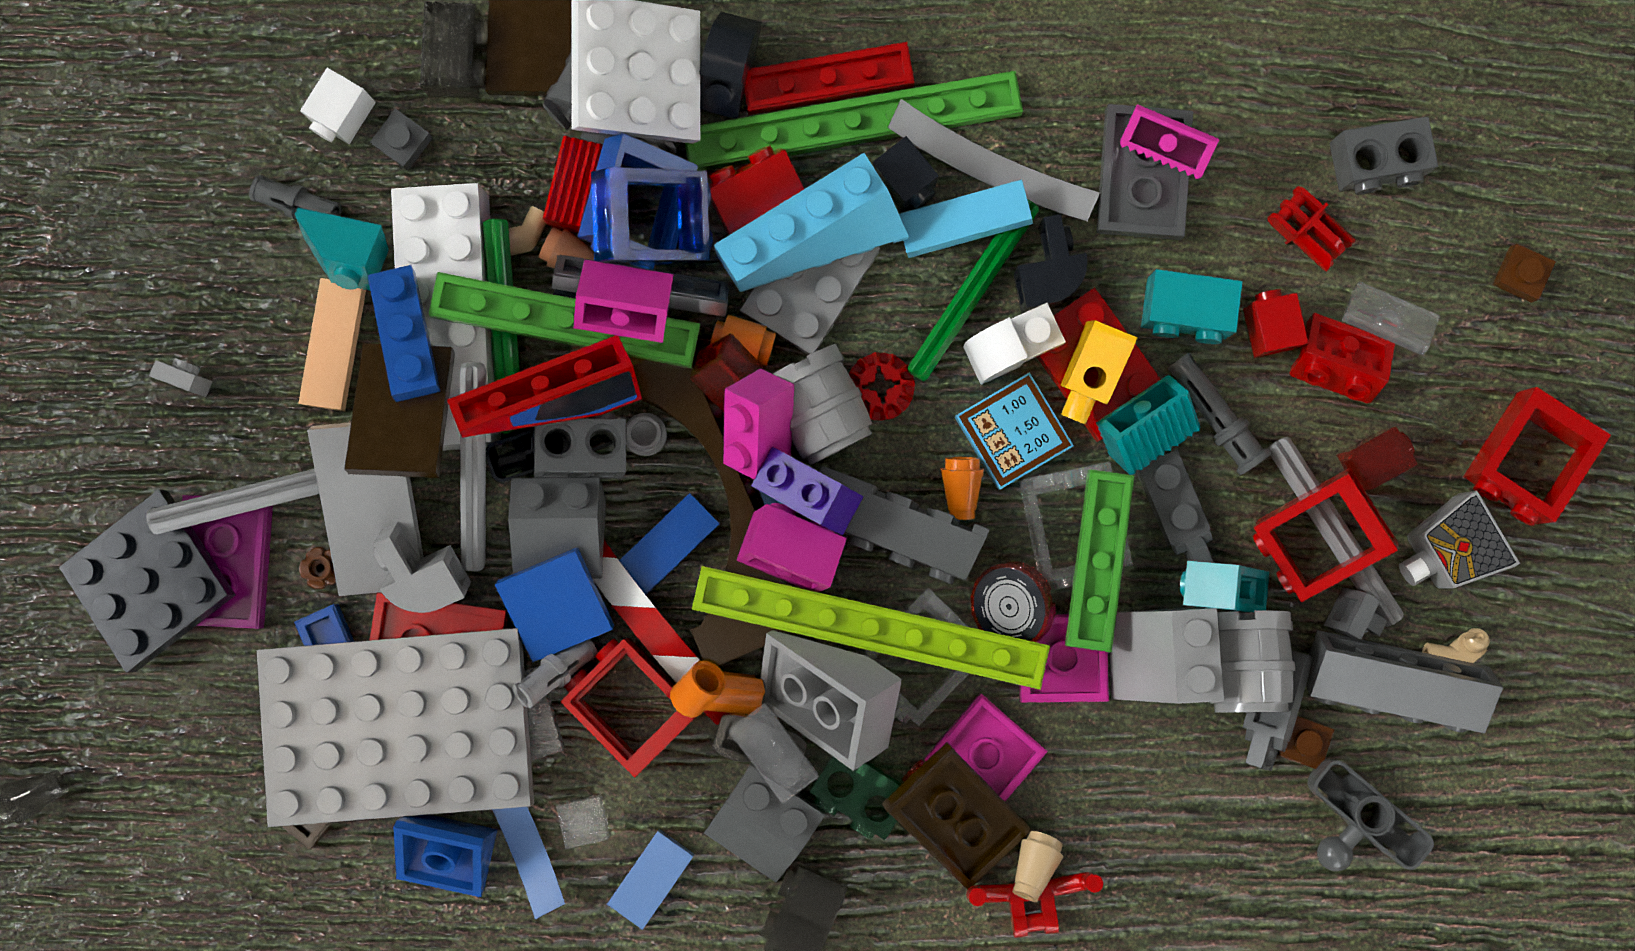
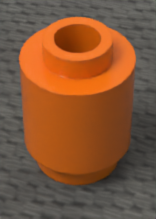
M728 315L725 322L717 320L710 345L718 347L716 356L756 367V364L767 366L776 333L767 331V326Z

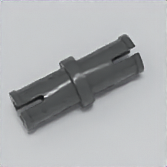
M259 175V177L256 176L250 186V200L282 210L285 216L296 219L295 212L297 208L341 217L342 206L339 202H333L308 193L307 188L295 184L291 187Z

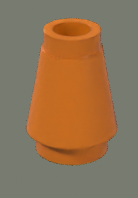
M947 457L945 458V468H941L949 514L955 516L958 520L975 519V510L984 469L980 468V458Z

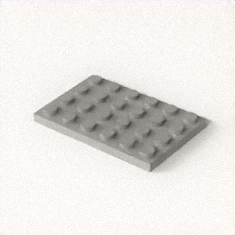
M518 628L257 650L268 827L529 807L534 804L528 710L519 702L513 692V685L525 678L523 642L519 636Z

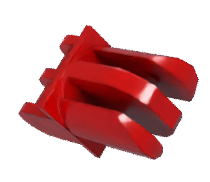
M1297 186L1293 190L1294 196L1290 200H1283L1280 203L1281 210L1277 214L1271 213L1267 220L1286 239L1284 242L1286 245L1292 241L1323 271L1327 272L1333 266V260L1345 251V248L1351 247L1356 242V239L1324 210L1329 205L1327 202L1322 205L1305 188ZM1302 205L1312 213L1309 217L1300 209ZM1290 218L1299 226L1297 230L1287 223Z

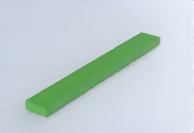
M1016 71L700 125V141L693 144L685 143L687 158L689 162L698 165L697 172L723 168L729 165L751 163L748 156L768 145L772 146L773 151L778 148L785 149L788 156L901 137L888 128L900 99L946 128L1022 116L1023 107Z

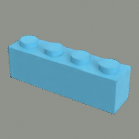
M865 153L717 242L714 244L719 260L739 292H743L793 276V273L812 267L818 268L831 264L832 261L874 250L875 247L887 243H896L909 239V236L888 189Z

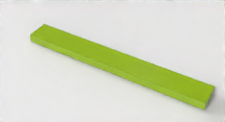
M705 566L701 567L692 610L1040 690L1050 649L1049 645Z

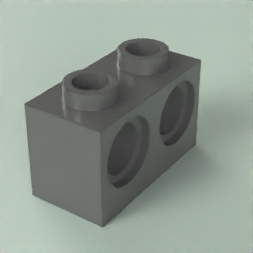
M1428 116L1343 130L1330 142L1339 192L1354 189L1356 195H1364L1381 190L1383 184L1396 182L1397 188L1418 185L1424 182L1425 175L1438 167ZM1398 148H1403L1409 152L1411 163L1405 162L1400 157ZM1356 154L1362 155L1368 160L1370 170H1365L1358 165Z
M608 412L603 415L589 417V419H575L534 426V478L600 477V479H623L626 473V419H615V414ZM559 434L568 440L570 448L563 454H553L547 450L544 441L551 435ZM596 435H605L612 440L614 450L607 455L597 454L590 446V439Z

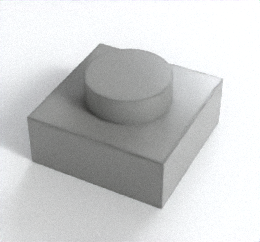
M177 358L174 359L172 365L155 360L149 374L150 377L204 397L207 396L213 382L198 376L200 367Z

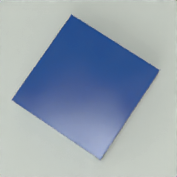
M578 547L504 577L495 583L496 589L515 627L518 628L519 636L532 662L613 630L614 623Z

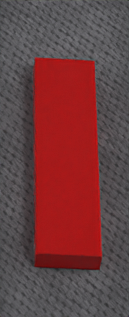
M902 42L751 68L748 72L745 86L748 114L753 115L912 88L915 81L908 43Z

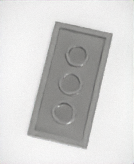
M351 423L311 426L307 430L339 596L381 592L379 589L390 572L384 571L377 563L374 556L373 543L382 529L398 522L418 558L424 557L410 477L348 474L345 471Z

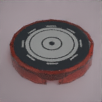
M1020 561L997 564L984 570L974 583L970 597L972 616L979 630L1038 642L1051 629L1056 614L1055 602L1052 603V597L1049 593L1052 589L1047 579L1032 566Z

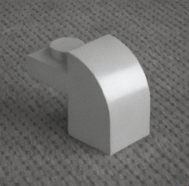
M398 522L382 529L373 543L374 556L379 566L384 571L390 572L379 590L391 603L407 611L425 613L436 611L465 598L471 580L451 545L419 559Z

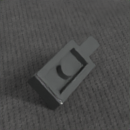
M1178 450L1160 456L1157 460H1152L1150 465L1142 470H1136L1167 546L1172 547L1175 555L1184 552L1187 561L1213 563L1206 544L1213 540L1209 531L1211 528Z
M1292 651V660L1295 662L1296 671H1293V702L1288 703L1289 712L1246 713L1242 728H1246L1245 740L1251 741L1246 759L1247 764L1272 771L1279 750L1285 752L1288 742L1291 740L1314 657Z

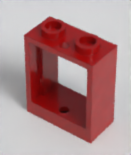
M1538 387L1519 391L1512 399L1463 477L1475 484L1474 491H1478L1482 497L1495 502L1499 500L1512 508L1510 514L1517 520L1531 526L1554 523L1558 520L1611 434ZM1528 420L1575 449L1543 501L1496 471Z
M1351 468L1346 469L1258 519L1253 527L1257 532L1253 535L1256 546L1264 557L1267 558L1270 555L1273 557L1280 568L1276 575L1281 585L1289 595L1295 592L1301 602L1398 551L1399 544ZM1339 493L1373 546L1307 582L1273 529Z
M613 638L595 656L600 663L589 674L582 669L565 685L564 688L569 694L560 702L635 778L695 717L690 718L676 711L634 752L583 698L626 655L669 699L670 691L675 684L630 638H625L620 643Z

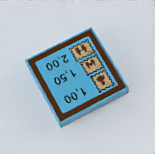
M1030 372L955 416L956 421L980 458L998 491L1074 446Z

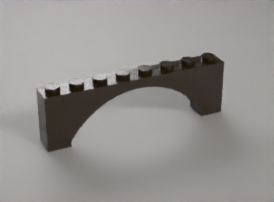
M668 311L667 317L672 318L671 314ZM576 346L571 348V351L573 352L584 347ZM629 356L642 397L641 401L666 412L684 425L709 453L720 474L727 494L731 526L729 556L725 571L788 586L787 582L737 561L753 513L756 511L751 499L758 497L756 489L751 486L753 482L750 477L746 475L740 476L738 471L723 464L724 436L717 420L724 418L715 395L712 394L706 397L700 381L707 379V376L698 356H694L692 368ZM710 613L706 615L700 626L691 629L703 660L713 662L717 666L765 646L766 633L771 630L789 635L793 634L792 632Z

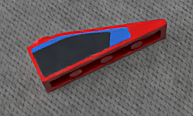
M615 335L447 399L460 435L464 438L599 416L639 401L642 397L633 364L619 336Z

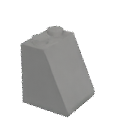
M1188 607L1117 612L1112 652H1108L1111 699L1175 704L1224 701L1217 608Z

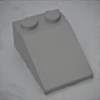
M775 630L766 633L760 677L765 688L762 706L853 771L889 747L902 681L900 677L868 656Z

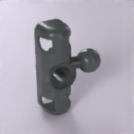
M1325 759L1317 769H1313L1310 773L1307 784L1311 792L1323 800L1329 808L1348 824V827L1339 836H1330L1320 842L1317 848V857L1323 867L1331 871H1343L1348 868L1353 860L1352 849L1363 837L1389 856L1397 865L1408 870L1419 867L1434 847L1432 837L1347 764L1336 759ZM1338 764L1350 774L1341 778L1330 768ZM1318 788L1328 795L1327 798L1319 792ZM1372 802L1375 809L1374 815L1370 821L1363 823L1361 810L1364 805ZM1407 822L1418 831L1409 836L1397 825ZM1383 843L1387 845L1391 850H1393L1395 852V855L1389 852L1383 846Z

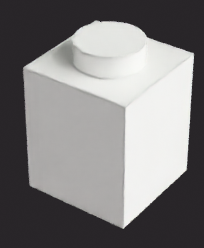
M327 68L300 112L312 122L309 129L331 143L337 137L350 145L376 102L363 88Z

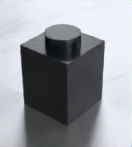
M907 136L872 162V166L888 189L892 200L902 212L912 205L915 209L922 207L936 194L933 188L936 187L939 175Z

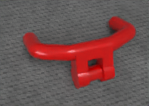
M1091 872L1050 879L1038 899L1040 900L1041 913L1025 914L1024 902L1029 900L1019 897L1012 892L1015 883L974 885L968 888L966 897L972 905L977 907L982 906L984 903L1009 902L1014 938L1026 937L1028 932L1044 931L1045 934L1059 932L1054 897L1086 890L1093 893L1099 892L1103 888V880L1099 875Z

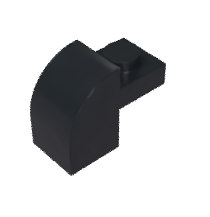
M720 12L706 41L699 74L702 75L700 82L701 110L735 119L738 118L741 112L747 75L755 63L762 22L725 12Z
M1061 214L1044 217L1038 226L1045 261L1019 265L1013 274L1021 314L1045 303H1048L1050 309L1062 305L1077 290L1085 277L1087 253L1069 256V251H1073L1074 248L1073 236L1069 225L1063 226Z

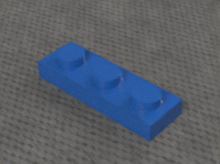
M412 265L367 275L391 396L395 402L440 392L417 277Z

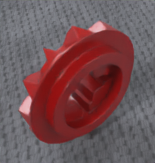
M874 352L860 358L849 372L855 386L859 387L862 393L861 398L872 420L883 421L899 416L908 408L913 399L915 389L913 375L908 372V364L904 363L894 354ZM877 369H880L885 381L899 382V385H894L893 388L887 389L886 397L884 398L885 404H881V397H878L877 391L862 389V387L875 382Z

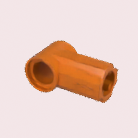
M703 660L695 663L672 687L670 699L679 713L690 718L698 717L705 710L755 715L762 708L765 688L763 680L757 679L755 675L723 672L713 662Z

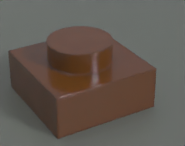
M1515 244L1509 247L1493 286L1530 303L1540 299L1556 261L1519 244Z
M1297 716L1291 740L1288 742L1285 752L1279 750L1277 755L1317 769L1325 760L1335 729Z

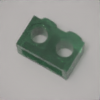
M830 754L811 784L810 792L816 796L813 803L833 816L839 810L851 818L853 821L850 826L859 834L870 840L876 834L883 840H886L897 820L888 812L881 817H873L866 812L865 804L869 798L876 795L888 798L902 783L870 762H866L853 771ZM837 771L847 772L853 779L852 787L845 793H836L828 786L829 777Z

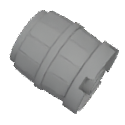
M836 344L808 355L806 359L796 364L792 363L773 373V375L794 384V406L790 425L792 444L801 458H807L810 465L872 434L869 428L872 422L861 398L862 393L859 387L855 386L849 373L843 366L842 362L845 359Z
M1267 610L1251 613H1239V611L1217 612L1224 701L1209 702L1214 704L1215 713L1289 712L1288 703L1293 702V671H1296L1295 662L1292 660L1289 631L1293 630L1291 612Z

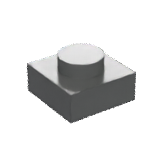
M394 109L370 143L408 171L433 137L400 111Z

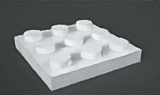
M572 0V130L612 135L624 133L631 137L691 144L700 141V11L636 0Z

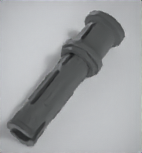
M1190 352L1167 368L1178 383L1189 391L1193 404L1216 432L1213 436L1215 438L1214 442L1217 446L1223 445L1238 465L1236 472L1239 476L1272 454L1269 448L1263 449L1248 429L1249 421L1242 416L1237 418L1216 387L1193 359Z

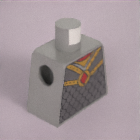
M1478 491L1459 493L1452 497L1408 534V541L1416 554L1399 563V569L1405 580L1412 586L1430 577L1434 585L1441 589L1456 588L1513 568L1519 565L1520 562Z

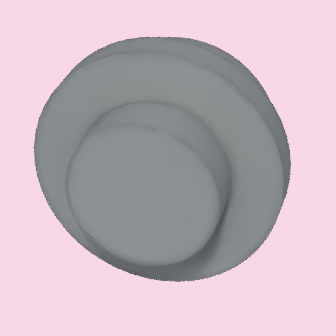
M640 413L633 416L626 423V445L635 454L641 456L654 455L665 445L667 430L662 420L656 415Z

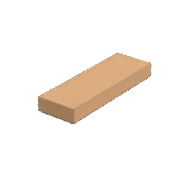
M320 278L298 404L345 412L366 290L360 288L354 290L345 289L335 283H331L329 279Z

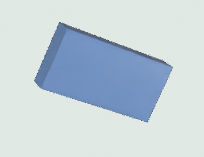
M659 829L607 905L643 930L693 858L694 853Z

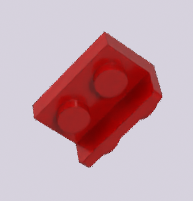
M1317 313L1312 314L1305 328L1309 343L1302 346L1299 357L1291 366L1290 376L1303 380L1310 385L1339 393L1349 399L1371 403L1389 382L1395 341Z

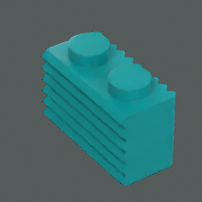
M1169 374L1096 422L1101 433L1100 435L1104 439L1103 442L1106 445L1108 454L1129 475H1133L1136 473V470H1142L1150 465L1152 460H1157L1158 455H1164L1165 451H1171L1172 446H1178V444L1186 440L1187 436H1192L1193 432L1200 431V424L1189 391Z

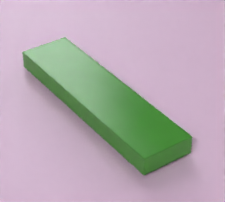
M1088 470L1065 646L1112 652L1134 484L1133 475Z

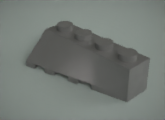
M821 467L820 473L864 496L844 532L850 535L849 544L871 553L874 546H878L890 551L888 560L911 569L915 562L930 567L931 570L928 576L953 585L955 578L959 580L967 579L990 529L974 524L973 529L960 524V520L951 514L938 509H922L918 503L909 498L891 492L882 493L878 491V487L830 468Z

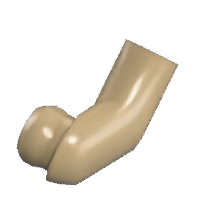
M531 206L522 226L509 228L511 256L530 252L535 248L546 226V222L543 220L544 211Z
M1472 628L1460 635L1449 646L1427 642L1422 652L1475 663L1486 653L1490 639L1488 634L1482 629Z

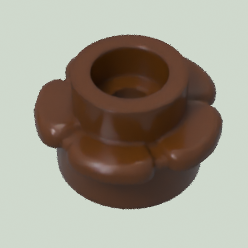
M323 547L310 549L306 553V558L300 562V576L306 579L307 585L313 589L321 590L325 589L327 585H335L336 579L330 549L325 550ZM319 564L324 565V570L322 572H319L317 570V566Z

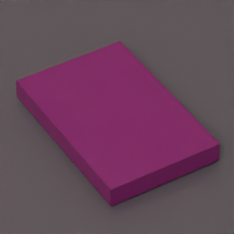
M182 495V501L201 496ZM273 505L191 526L236 594L196 626L264 628Z

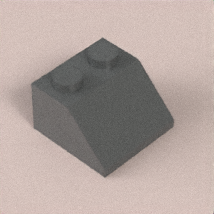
M600 477L511 479L508 521L513 574L578 547L592 579H602L606 496Z
M753 759L704 834L774 882H777L800 854L824 818L825 808Z

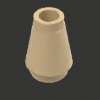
M1030 831L1028 838L1022 839L1015 885L1012 891L1014 894L1026 900L1038 902L1040 894L1044 891L1064 857L1060 853L1063 844L1059 840L1038 831Z

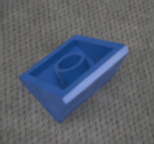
M430 814L403 816L396 820L393 827L396 879L482 897L498 829Z

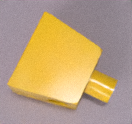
M1096 320L1086 322L1061 383L1062 387L1071 390L1061 415L1086 424L1095 401L1108 404L1138 337ZM1090 367H1094L1098 372V379L1092 386L1086 385L1083 379L1086 370Z

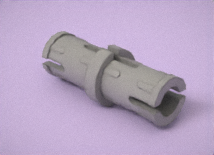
M589 639L559 651L555 655L549 654L540 661L541 666L513 685V692L516 698L526 708H532L556 687L563 688L570 682L571 676L576 671L596 658L595 656L598 652L595 645Z

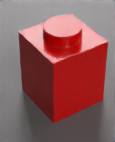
M1281 289L1265 291L1256 294V301L1243 309L1254 358L1293 351L1309 343L1297 293L1282 296Z

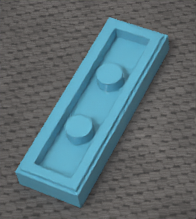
M1022 179L899 214L909 236V239L903 240L908 258L1033 224Z

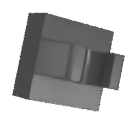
M1342 588L1324 626L1338 634L1361 640L1364 633L1368 631L1380 637L1387 620L1375 613L1381 600L1366 592Z

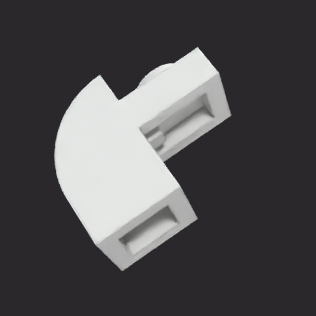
M1045 303L1012 319L1009 317L981 331L967 340L963 348L982 385L1019 368L1030 359L1063 345L1066 341L1048 303Z

